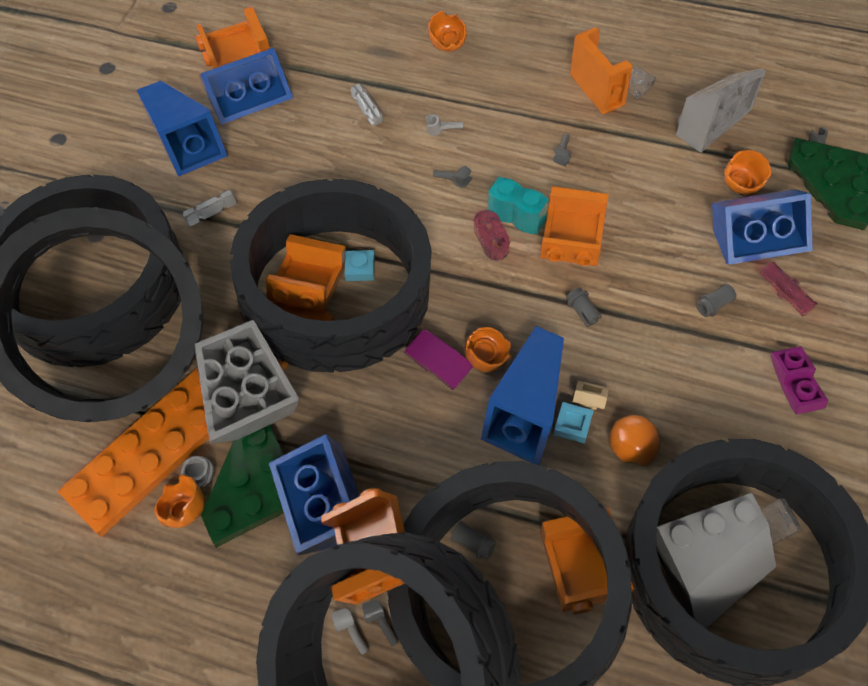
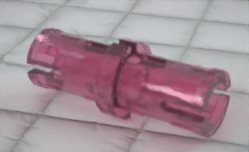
M775 261L769 263L759 273L761 277L763 276L778 291L777 296L780 299L785 298L802 317L807 315L818 304L798 286L800 282L796 278L791 279Z

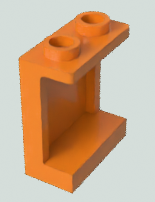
M253 7L243 9L246 21L207 34L204 33L201 24L196 25L199 35H196L195 39L200 51L205 49L201 53L207 67L212 66V69L270 49L268 39Z
M594 27L575 35L570 75L604 115L626 104L633 66L628 60L612 65L598 49L600 30Z
M552 186L540 258L554 262L577 263L581 266H598L609 194Z
M290 234L286 240V256L276 275L269 274L266 278L267 299L324 313L345 269L346 246Z
M379 488L365 490L360 494V497L350 502L337 504L333 507L332 511L321 516L322 524L334 528L337 545L374 535L382 536V534L405 532L397 496L384 492ZM358 568L345 580L331 587L334 601L358 605L405 583L378 570Z
M609 507L605 508L612 518ZM568 516L542 522L540 534L562 612L572 610L574 615L582 614L593 610L592 605L606 602L608 595L607 572L603 558L593 540L577 522ZM631 581V593H632L633 590H634V586H633V583H632V581Z

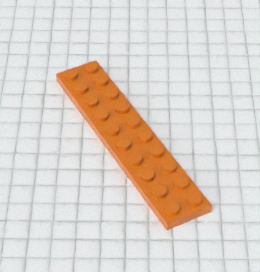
M272 302L284 311L302 318L334 321V317L326 310L322 313ZM277 359L282 370L289 366V364L285 361L282 362L281 360ZM198 368L57 491L100 537L105 535L209 439Z

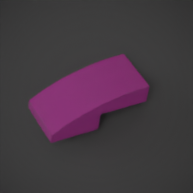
M425 329L421 331L404 351L422 369L433 373L451 390H454L473 368L467 359Z
M802 346L772 352L771 359L776 375L795 415L825 409L829 400L813 376L816 368Z

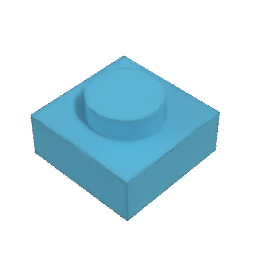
M374 250L345 251L344 276L346 281L374 280Z
M562 402L554 435L585 444L594 410Z

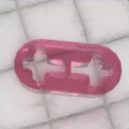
M490 210L478 212L474 217V232L485 255L491 260H503L509 255L510 239L498 215ZM486 222L488 225H491V230H488L487 226L482 223ZM495 240L497 245L502 246V248L497 249L496 246H492V241Z

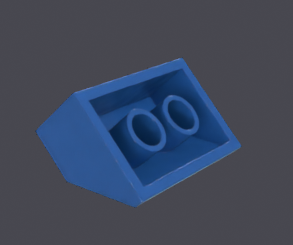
M274 48L199 75L221 125L293 98Z
M793 189L712 203L713 231L725 262L728 265L813 251L811 193Z
M325 434L269 463L298 555L323 551L337 545L334 528L322 524L321 516L332 511L333 507L337 504L350 502L360 497L342 445Z

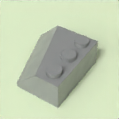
M761 68L732 74L688 96L683 112L677 121L679 126L676 136L700 153L703 152L752 110L766 71Z
M254 320L195 343L194 347L210 443L238 440L294 413L300 399Z
M752 493L656 528L657 555L680 604L693 619L705 628L710 626L776 567L769 523Z

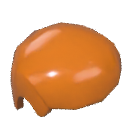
M440 11L433 15L428 23L429 39L438 50L454 52L464 45L467 38L466 24L457 14L447 15L444 11Z
M751 149L739 151L727 164L724 171V180L727 186L735 193L744 196L755 194L765 186L771 176L770 163L757 151Z
M480 327L467 337L465 357L473 368L483 373L496 372L503 368L511 359V342L505 339L500 331L492 327Z
M629 415L617 420L609 432L610 448L622 462H634L640 466H645L656 459L661 448L656 426L642 416Z
M180 475L177 484H166L164 486L162 496L156 501L154 513L158 521L166 527H185L201 516L205 504L204 494L193 477Z

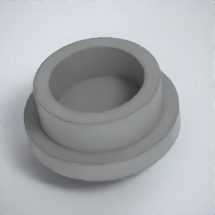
M194 456L184 462L181 475L193 477L201 488L212 480L214 467L209 459L202 456Z

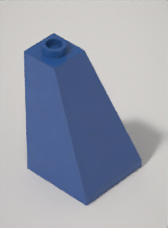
M161 80L136 90L178 177L228 156L208 108Z
M535 326L489 398L481 440L532 464L539 465L541 463L554 419L564 343L563 337Z

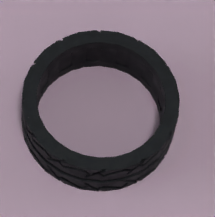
M79 175L46 183V186H39L20 196L3 210L4 213L0 215V246L11 234L29 222H34L39 217L62 209L98 207L121 211L152 225L171 240L183 255L182 249H179L180 244L172 231L165 213L152 195L132 182L114 176ZM150 252L148 262L140 277L126 293L112 304L94 313L75 319L56 321L35 319L22 314L19 308V292L24 274L14 296L11 313L13 334L17 345L34 358L51 365L67 367L102 365L122 358L123 354H130L151 341L164 328L163 325L170 321L180 305L181 297L175 279L167 267Z
M346 179L305 181L284 188L285 191H278L261 201L247 215L249 218L243 220L234 236L230 252L233 258L230 259V265L241 317L244 323L251 320L255 321L277 359L308 371L334 373L335 370L337 372L364 369L383 361L384 357L392 356L410 341L418 331L417 326L422 324L428 309L432 250L426 228L417 214L399 197L382 188L378 190L374 185ZM322 232H348L363 235L388 247L401 260L409 274L407 281L400 291L382 307L366 315L347 320L320 321L299 317L284 311L270 302L258 289V281L265 266L276 253L286 247V240L290 234L301 237Z
M98 207L62 209L39 217L34 222H29L11 234L0 246V382L7 391L29 407L63 420L99 422L120 419L146 409L172 390L189 369L196 354L194 346L195 343L200 342L203 327L201 293L186 259L174 243L152 225L121 211ZM91 235L114 236L134 242L151 252L167 267L175 279L182 305L183 319L179 341L171 359L161 372L142 388L127 395L108 399L83 398L67 394L46 383L30 368L21 355L13 334L11 313L15 292L23 275L34 261L58 244L73 238Z
M728 439L729 442L717 440L696 445L676 456V460L669 461L653 477L629 524L624 546L629 558L631 581L634 586L632 592L634 610L649 634H652L654 640L670 656L696 673H702L707 678L733 686H762V684L771 686L796 679L846 650L867 625L868 524L857 503L842 485L838 486L836 479L813 460L789 448L786 451L781 445L757 439ZM726 483L755 488L777 498L791 508L810 528L821 547L828 568L830 591L826 612L817 631L803 645L774 650H759L734 644L708 631L693 619L676 600L662 574L656 551V527L661 510L674 498L692 488L708 484Z
M524 461L492 462L489 465L485 463L467 468L440 482L435 489L432 488L413 507L403 525L406 533L429 537L435 544L437 541L440 542L458 521L474 510L496 502L512 500L538 502L557 509L577 522L589 535L603 558L607 572L608 595L600 625L592 641L574 662L554 676L532 684L519 686H593L613 664L625 640L632 610L629 558L621 533L604 506L579 482L556 470L548 469L547 471L548 467ZM406 583L387 591L393 628L411 662L435 686H462L461 670L454 666L439 648L429 627L424 598Z
M406 532L382 534V536L374 535L338 544L306 558L285 577L270 599L262 622L263 628L259 633L256 658L258 686H328L322 663L321 639L324 619L333 597L331 586L345 580L358 568L378 570L400 579L426 600L440 617L454 645L461 670L462 686L520 685L521 671L517 643H514L515 633L505 606L489 581H484L483 574L456 550L439 541L435 544L429 537Z

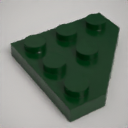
M795 138L789 157V168L793 173L798 172L806 182L804 186L816 201H822L830 211L828 215L834 223L865 230L868 225V154Z
M270 425L243 438L234 440L201 514L211 541L216 548L284 514L269 466L270 462L284 454Z

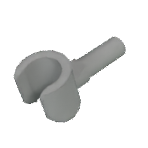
M435 114L428 115L425 119L427 131L432 136H437L442 130L463 129V122H440L439 117Z
M345 608L333 612L332 619L336 631L348 629L349 635L360 654L363 655L368 652L369 649L357 631L352 613Z

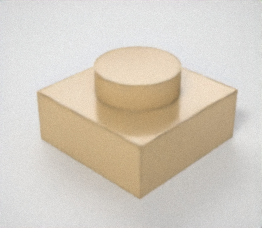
M578 380L573 402L579 403V406L591 410H597V408L605 409L609 388Z

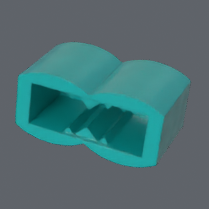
M498 177L488 191V213L496 220L513 223L517 229L525 233L538 234L546 222L549 200L544 194L536 190L522 188L520 184L511 179Z

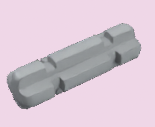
M360 83L352 86L350 89L351 95L357 101L364 115L368 117L367 119L371 125L376 126L378 123H382L384 120L383 114L379 108H376V103L369 93L366 92L365 87Z
M230 190L224 191L219 194L220 197L218 198L214 196L197 204V208L194 210L191 207L183 211L182 214L186 223L189 226H193L199 223L201 218L205 220L222 212L224 207L228 209L234 206L236 199Z

